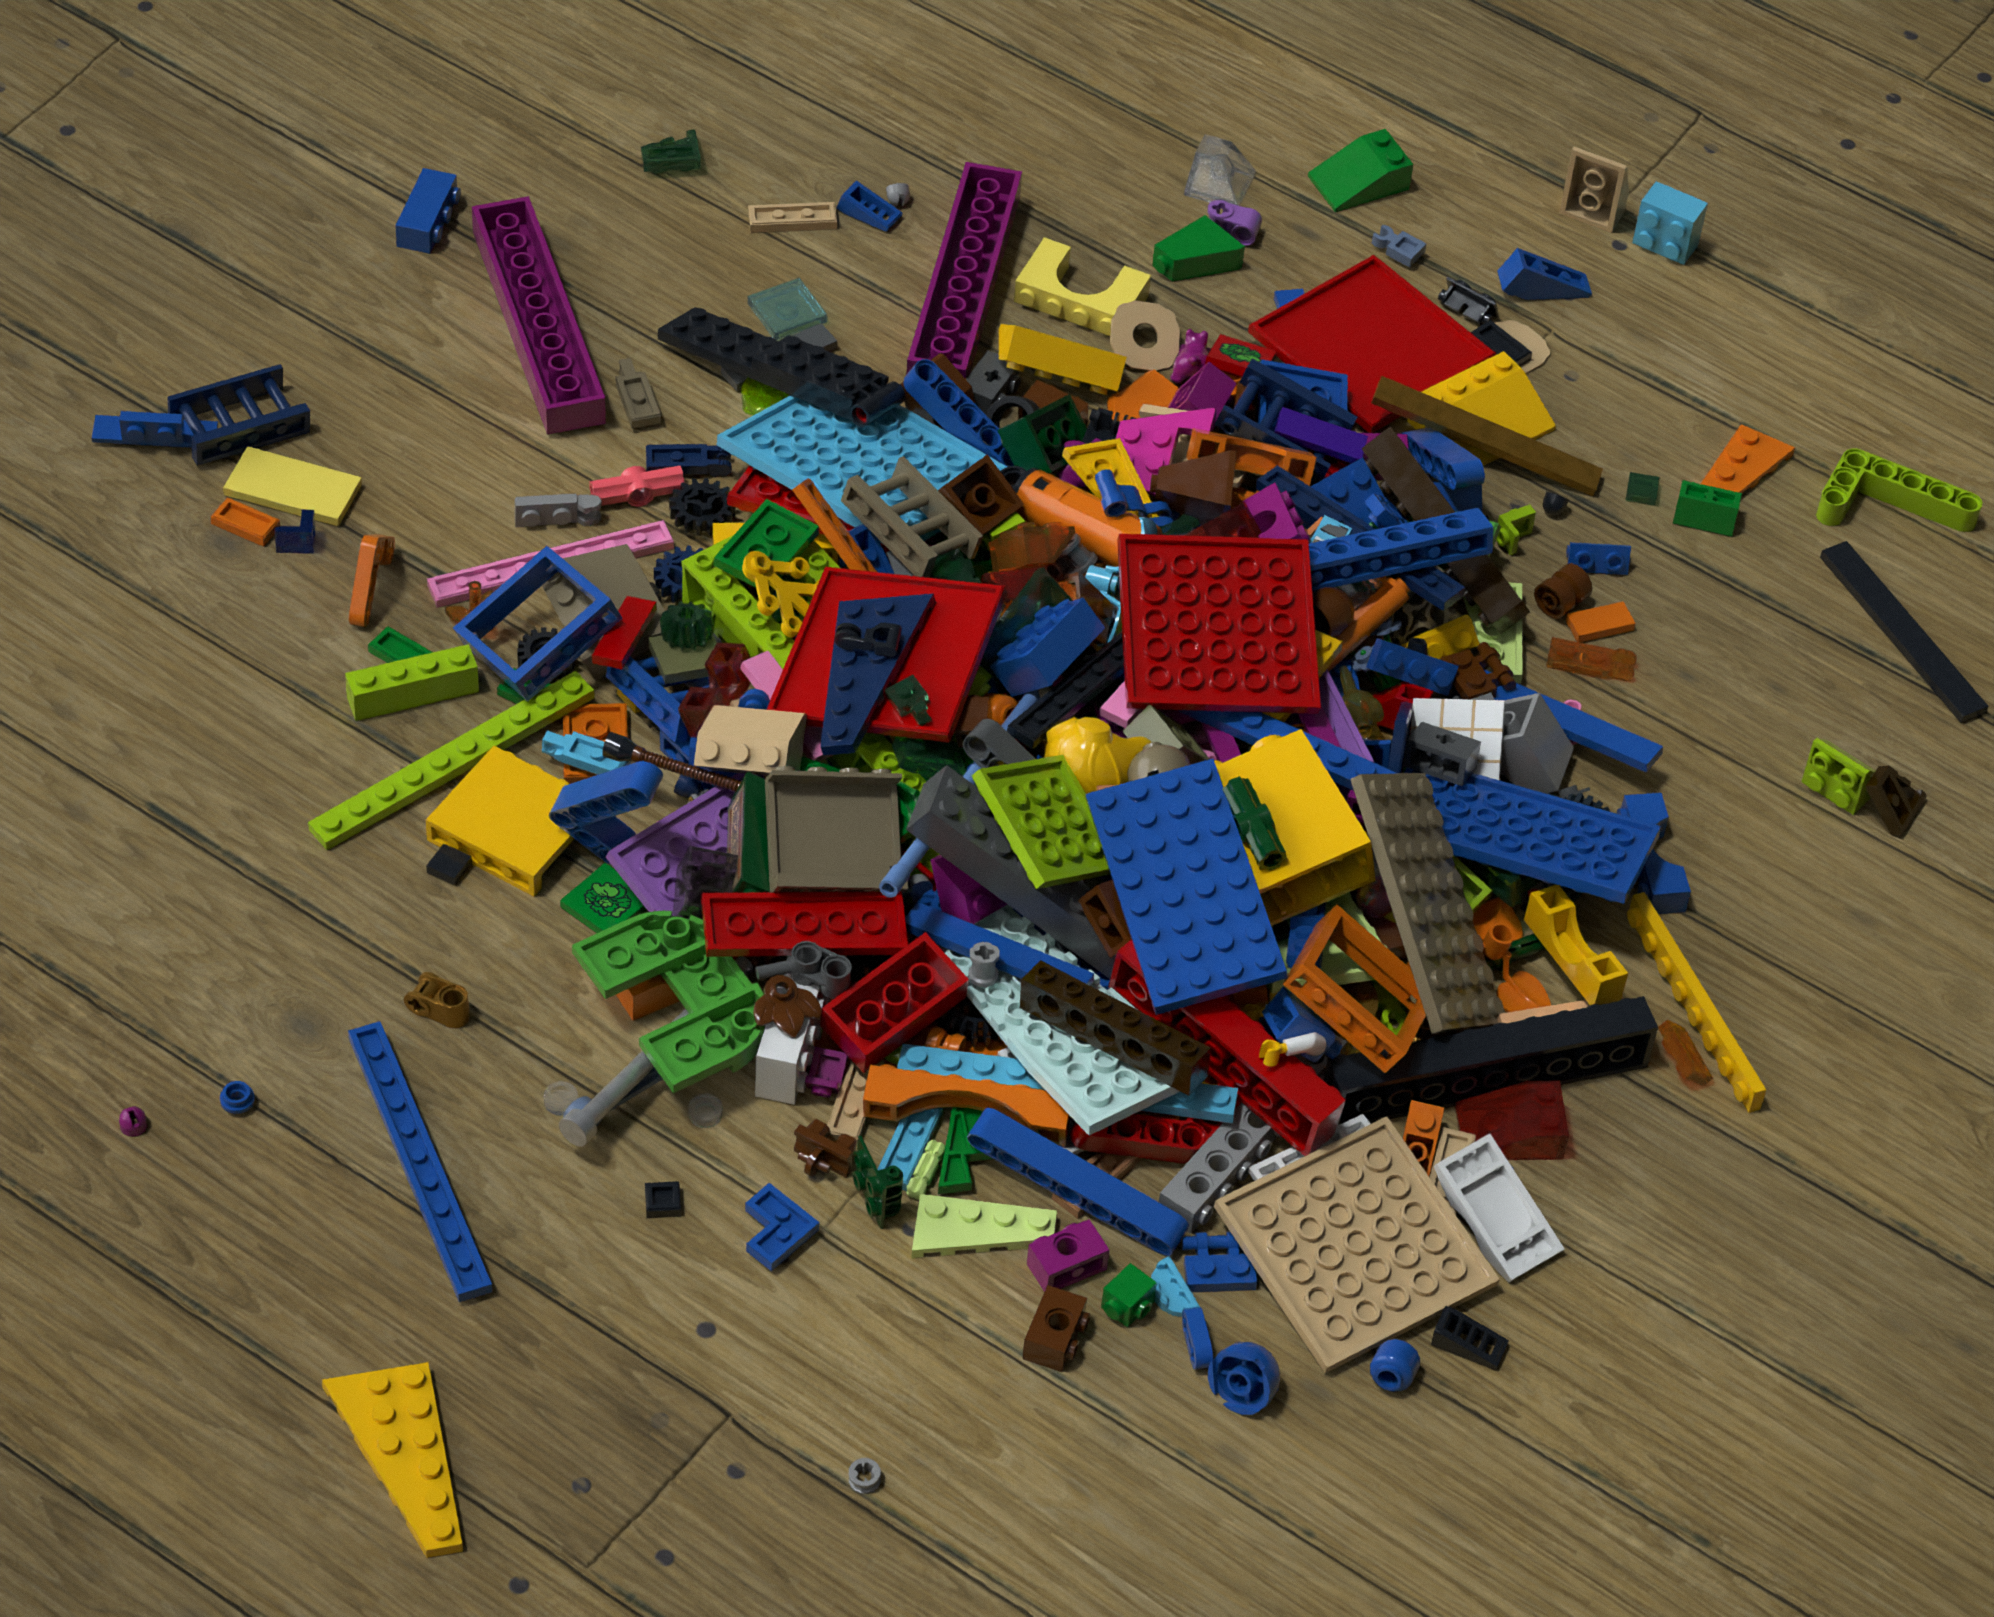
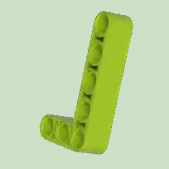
M1851 448L1843 453L1825 485L1816 517L1824 525H1839L1843 521L1856 495L1860 492L1957 531L1970 532L1976 527L1983 502L1978 495L1864 450Z

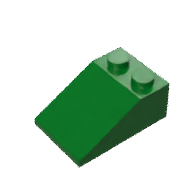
M1386 129L1360 136L1309 171L1308 178L1334 212H1338L1409 190L1414 164Z

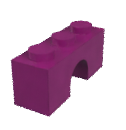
M1276 483L1269 485L1243 501L1251 520L1261 533L1258 535L1259 538L1308 539V542L1312 541L1302 525L1303 520L1296 510V505L1287 490L1281 492Z

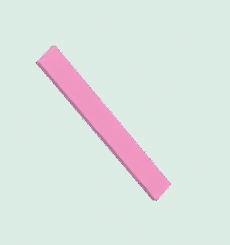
M664 520L551 549L561 558H567L628 544L635 558L674 549V541ZM540 551L427 578V586L437 608L490 595Z

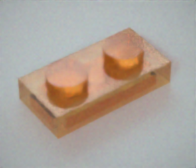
M1668 1019L1658 1026L1664 1038L1662 1045L1677 1061L1676 1069L1680 1076L1686 1081L1691 1080L1702 1086L1711 1081L1713 1077L1685 1027Z

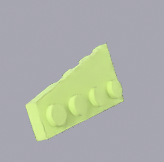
M920 1194L911 1258L924 1257V1253L940 1252L941 1256L955 1255V1251L975 1249L976 1253L990 1252V1249L994 1247H1006L1008 1250L1028 1249V1245L1035 1239L1054 1234L1057 1210Z

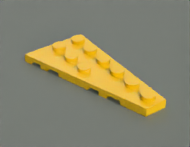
M429 1363L322 1379V1388L334 1402L339 1416L348 1425L354 1435L355 1442L377 1478L386 1487L391 1501L398 1507L405 1518L407 1527L426 1558L463 1552Z

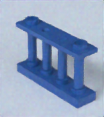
M630 656L622 670L607 667L606 677L674 743L686 741L690 723L706 720L714 705L729 706L731 701L740 699L717 676L665 684L662 676L652 677L646 672L658 669L653 657L635 661ZM679 684H685L690 688L689 690L671 694L664 689ZM702 700L708 706L686 710L681 704Z

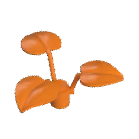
M1505 895L1486 902L1473 913V923L1477 934L1483 941L1484 955L1491 960L1503 959V979L1506 982L1498 986L1496 994L1503 1003L1504 1011L1508 1013L1551 1006L1546 990L1536 977L1525 971H1518L1512 977L1509 975V960L1512 954L1508 950L1512 942L1522 938L1523 935L1520 920L1511 906L1509 897Z

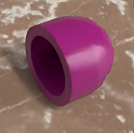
M136 1106L123 1109L119 1117L121 1132L130 1137L143 1134L148 1126L145 1112ZM136 1117L138 1123L132 1125L131 1118Z

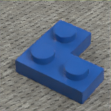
M770 1183L745 1203V1211L765 1226L763 1230L746 1243V1252L770 1271H773L819 1231V1221Z

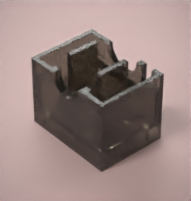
M689 846L677 867L672 916L689 919L690 915H693L703 920L702 893H732V885L737 871L738 855Z

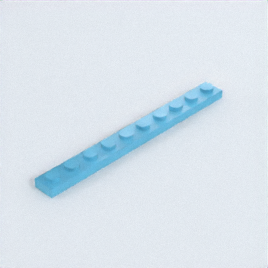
M902 1044L897 1069L910 1071L921 1069L931 1074L944 1076L956 1074L965 1079L978 1081L990 1079L999 1084L1013 1086L1024 1084L1033 1089L1045 1090L1028 1073L1020 1061L1015 1058ZM1201 1083L1190 1096L1178 1092L1141 1111L1233 1123L1238 1088Z

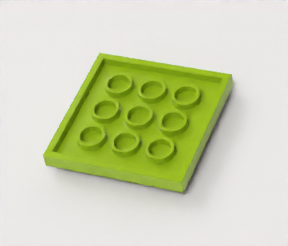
M1064 755L981 768L971 776L978 787L980 795L985 799L992 811L996 823L1001 827L1008 839L1012 851L1019 858L1027 873V877L1036 889L1110 875L1087 804L1086 793L1068 765Z

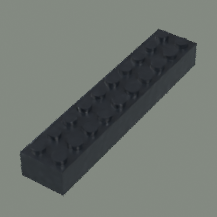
M1644 996L1632 999L1624 998L1617 1002L1602 1005L1593 1004L1587 1008L1571 1011L1562 1010L1556 1014L1541 1017L1532 1016L1521 1021L1497 1023L1490 1027L1475 1030L1467 1029L1460 1033L1445 1036L1436 1035L1429 1039L1415 1041L1411 1043L1406 1055L1386 1073L1361 1052L1349 1055L1340 1054L1332 1060H1327L1324 1082L1329 1086L1335 1087L1346 1100L1338 1125L1362 1114L1369 1123H1374L1386 1116L1389 1119L1408 1116L1411 1100L1449 1108L1648 1068L1658 1025ZM1384 1049L1380 1054L1386 1058L1388 1052Z

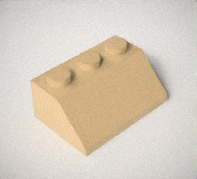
M714 705L698 732L694 766L713 771L744 774L750 772L754 775L768 776L772 770L780 766H791L795 768V771H800L807 714Z

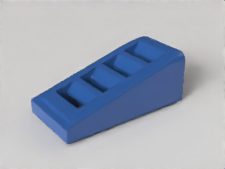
M857 180L841 195L836 207L842 213L885 232L903 214ZM884 215L889 216L887 220H884L882 217Z

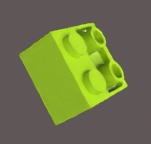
M1816 738L1812 743L1801 782L1811 790L1818 792L1835 803L1838 807L1854 815L1871 798L1865 786L1876 770L1830 741Z

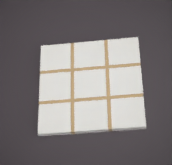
M1413 698L1411 734L1421 722H1425L1481 741L1477 769L1473 773L1500 780L1505 700Z

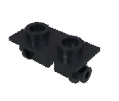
M1449 277L1446 278L1448 290L1443 289L1438 295L1441 305L1458 314L1464 306H1467L1468 308L1463 313V316L1480 326L1489 320L1492 321L1493 316L1499 317L1496 301L1486 293L1479 294L1473 291L1462 280L1455 281Z

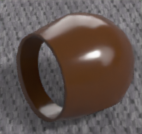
M1323 587L1312 592L1314 617L1324 629L1330 632L1329 636L1337 639L1349 624L1353 622L1354 606L1350 597L1341 589Z

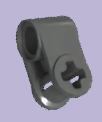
M1075 533L1065 539L1052 543L1038 565V572L1045 580L1058 583L1067 579L1069 574L1075 572L1083 574L1087 572L1089 566L1096 563L1098 556L1094 552H1089L1080 542L1081 537Z

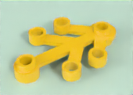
M751 551L743 560L742 571L747 579L755 582L759 600L757 608L765 616L772 615L780 608L782 618L781 630L784 635L793 638L798 634L802 621L797 616H794L793 607L805 617L809 604L801 596L813 597L820 579L815 584L783 581L777 574L791 575L795 579H801L809 572V563L802 557H796L792 562L771 561L764 553ZM769 585L776 591L777 598L770 594Z

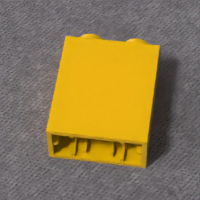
M1302 729L1283 737L1280 735L1266 736L1257 741L1249 752L1228 761L1214 760L1223 788L1228 784L1229 780L1239 776L1250 780L1261 804L1265 803L1275 824V832L1286 851L1287 859L1281 863L1280 867L1272 870L1260 869L1248 843H1243L1271 926L1376 881L1371 841Z

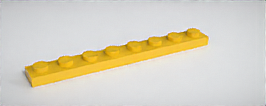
M1645 892L1633 895L1630 908L1627 911L1629 924L1632 928H1636L1642 938L1645 950L1651 953L1655 959L1660 975L1666 977L1672 987L1675 999L1682 1003L1690 1024L1696 1026L1701 1034L1706 1050L1712 1052L1720 1073L1727 1077L1732 1085L1736 1099L1743 1103L1748 1113L1760 1110L1766 1093L1765 1086Z

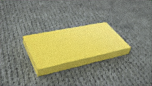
M247 446L224 485L223 492L225 496L339 526L362 486V477Z

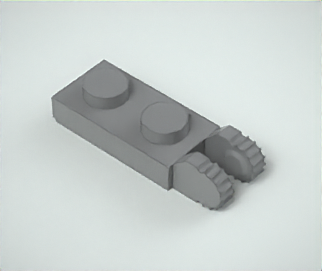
M592 494L516 497L514 511L515 527L551 524L564 525L577 522L583 526L597 525L601 521V513L598 510L601 508L602 500Z

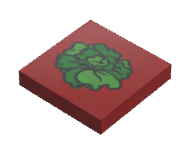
M1220 334L1208 353L1205 364L1211 362L1223 372L1242 377L1252 358L1258 362L1261 359L1274 361L1276 351Z

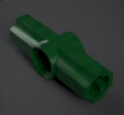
M1239 776L1229 780L1222 790L1230 805L1242 842L1248 843L1260 869L1272 870L1280 867L1281 863L1287 859L1286 851L1275 832V824L1265 803L1261 804L1248 778L1243 779Z

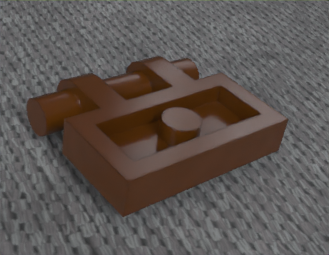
M1482 642L1477 646V651L1480 653L1478 656H1473L1470 650L1466 649L1440 658V660L1459 666L1452 684L1463 699L1470 700L1491 693L1495 698L1497 693L1496 687L1503 685L1509 691L1516 686L1513 672L1507 665L1502 664L1498 651L1490 647L1487 642ZM1491 668L1493 672L1486 674L1484 669Z

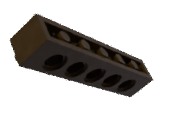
M1041 960L1021 979L1020 1009L1188 1096L1208 1077L1211 1047Z

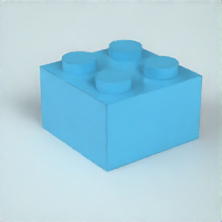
M1656 181L1641 201L1632 243L1684 265L1699 245L1708 203Z

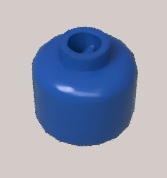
M1387 1340L1379 1346L1370 1363L1372 1379L1385 1390L1393 1392L1403 1391L1411 1385L1420 1368V1356L1411 1344L1403 1340Z

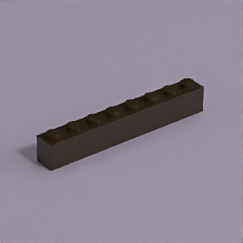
M1391 426L1361 448L1368 457L1365 462L1372 474L1375 476L1380 473L1384 480L1380 482V485L1390 497L1395 494L1400 500L1395 505L1406 519L1412 516L1415 521L1455 513L1454 509ZM1487 554L1447 563L1449 567L1445 569V572L1458 583H1462L1465 587V599L1472 607L1475 604L1480 607L1482 611L1477 615L1488 629L1494 626L1502 634L1530 613L1529 609Z

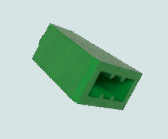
M1204 215L1155 244L1152 266L1172 282L1235 271L1242 268L1245 246Z

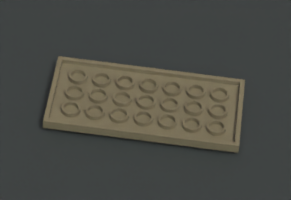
M1425 773L1361 774L1351 778L1350 780L1431 1033L1479 1029L1497 1024V1016L1504 1013L1503 1003L1497 997L1493 985V972L1487 965L1483 954V941L1477 934L1473 923V910L1467 903L1462 889L1463 879L1456 870L1452 858L1453 849L1446 839L1442 827L1443 818L1440 811L1436 809L1432 796L1433 787L1430 780L1426 778Z

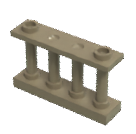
M904 456L898 459L892 478L869 486L859 475L849 478L841 498V502L914 576L930 578L937 557L958 548L970 560L974 559L983 535ZM899 488L909 498L895 505L888 506L880 496ZM919 508L929 519L913 526H908L899 516ZM939 528L949 538L929 547L919 536Z

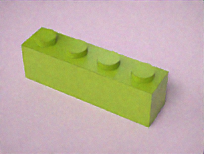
M469 644L345 673L347 700L355 721L479 692L478 666Z

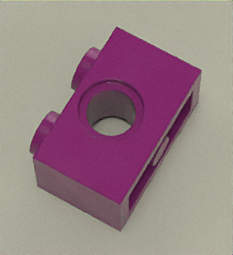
M1090 1219L1078 1224L1072 1223L1062 1231L1050 1236H1041L1028 1245L1026 1264L1045 1292L1047 1285L1062 1289L1107 1270L1110 1250Z

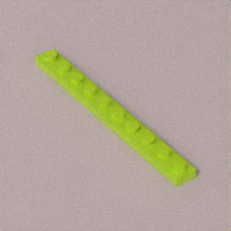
M574 671L539 691L528 702L523 700L309 821V831L326 850H329L470 770L493 746L505 750L595 698L594 689L577 671Z

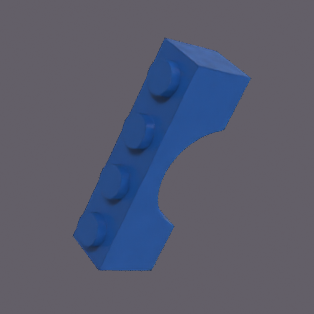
M1662 793L1624 795L1622 806L1617 809L1616 814L1661 826L1658 840L1663 838L1669 816ZM1652 849L1637 878L1639 883L1638 893L1645 892L1658 914L1686 912L1691 890L1684 867L1665 861Z

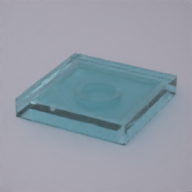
M800 278L747 296V304L770 335L776 340L827 322V313Z

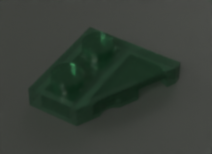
M695 129L686 131L687 137L674 141V138L671 136L662 139L660 142L641 146L643 171L661 173L671 170L690 171L692 169H701V157Z
M895 737L892 748L899 768L914 774H920L928 780L946 765L961 776L966 773V768L956 742L950 741L949 743Z

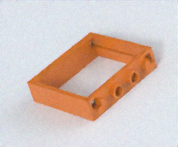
M1339 905L1333 907L1315 925L1287 975L1288 978L1283 983L1286 988L1384 1073L1406 1055L1426 1016L1411 968ZM1328 940L1333 942L1410 1010L1397 1036L1315 965ZM1302 977L1307 982L1301 985L1295 979ZM1411 995L1417 1000L1416 1003L1409 999ZM1384 1049L1388 1052L1386 1058L1380 1054Z

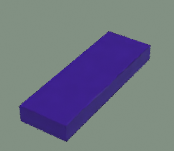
M1284 407L1279 412L1274 431L1294 444L1349 463H1353L1363 457L1364 452L1361 448L1366 445L1368 438L1366 435Z

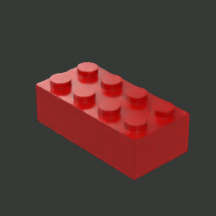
M925 932L822 1007L820 1026L855 1065L865 1073L869 1070L870 1065H876L965 999L969 979Z

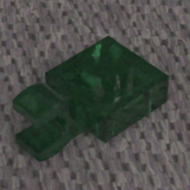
M914 675L885 689L887 699L901 717L911 713L919 726L932 721L926 712L928 710L926 704L930 703L928 694Z

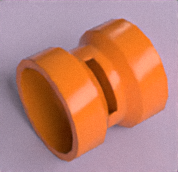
M933 1026L927 1037L925 1047L964 1052L967 1037L957 1033L950 1035L944 1029Z

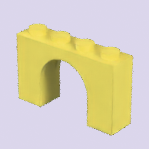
M1044 237L1015 281L1014 302L1110 336L1111 319L1116 313L1117 307L1123 303L1135 300L1145 302L1149 297L1151 275L1127 266L1122 268L1113 284L1101 293L1085 295L1066 289L1060 281L1069 268L1071 247Z

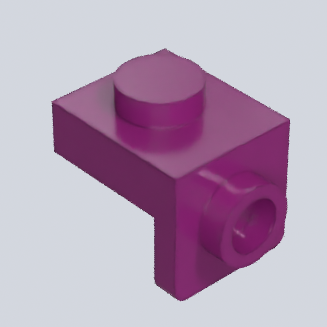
M815 1047L809 1075L805 1078V1084L807 1088L812 1089V1094L830 1098L832 1093L838 1094L849 1058L845 1052Z

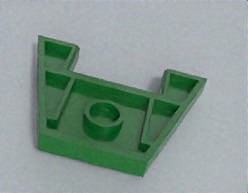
M952 1107L938 1194L972 1190V1181L967 1162L993 1159L974 1148L967 1140V1135L983 1111Z

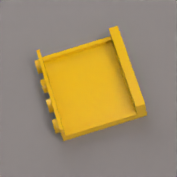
M493 746L426 819L427 841L438 847L446 844L472 856V864L535 897L542 889V874L574 840L572 836L549 818V813L562 787L569 783L564 779H558L548 774L537 765H531L519 759L509 751Z

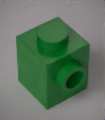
M1129 1263L1103 1288L1101 1308L1108 1317L1115 1321L1118 1320L1128 1328L1137 1318L1141 1320L1149 1313L1155 1301L1157 1282L1132 1263Z

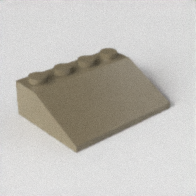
M628 544L563 558L608 596L617 610H619L626 596L656 601L657 611L632 652L631 657L633 659L649 650V637L677 633ZM559 572L542 585L564 627L593 603L588 596ZM605 612L602 618L606 617L608 613ZM601 638L580 655L595 681L607 673V666L592 663V654Z

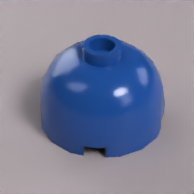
M1236 1342L1221 1350L1211 1361L1207 1377L1213 1394L1219 1393L1224 1400L1228 1401L1223 1404L1227 1409L1241 1415H1253L1271 1402L1279 1390L1281 1373L1278 1362L1265 1347L1254 1342Z

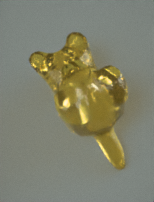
M1342 665L1339 669L1344 694L1342 699L1361 737L1370 740H1385L1377 725V722L1383 720L1384 717L1381 703L1368 691L1358 690L1352 674L1345 665Z

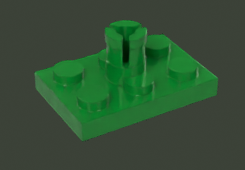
M766 499L714 557V566L756 588L755 582L747 579L742 571L743 560L748 553L760 551L767 555L771 561L792 562L819 535V526Z

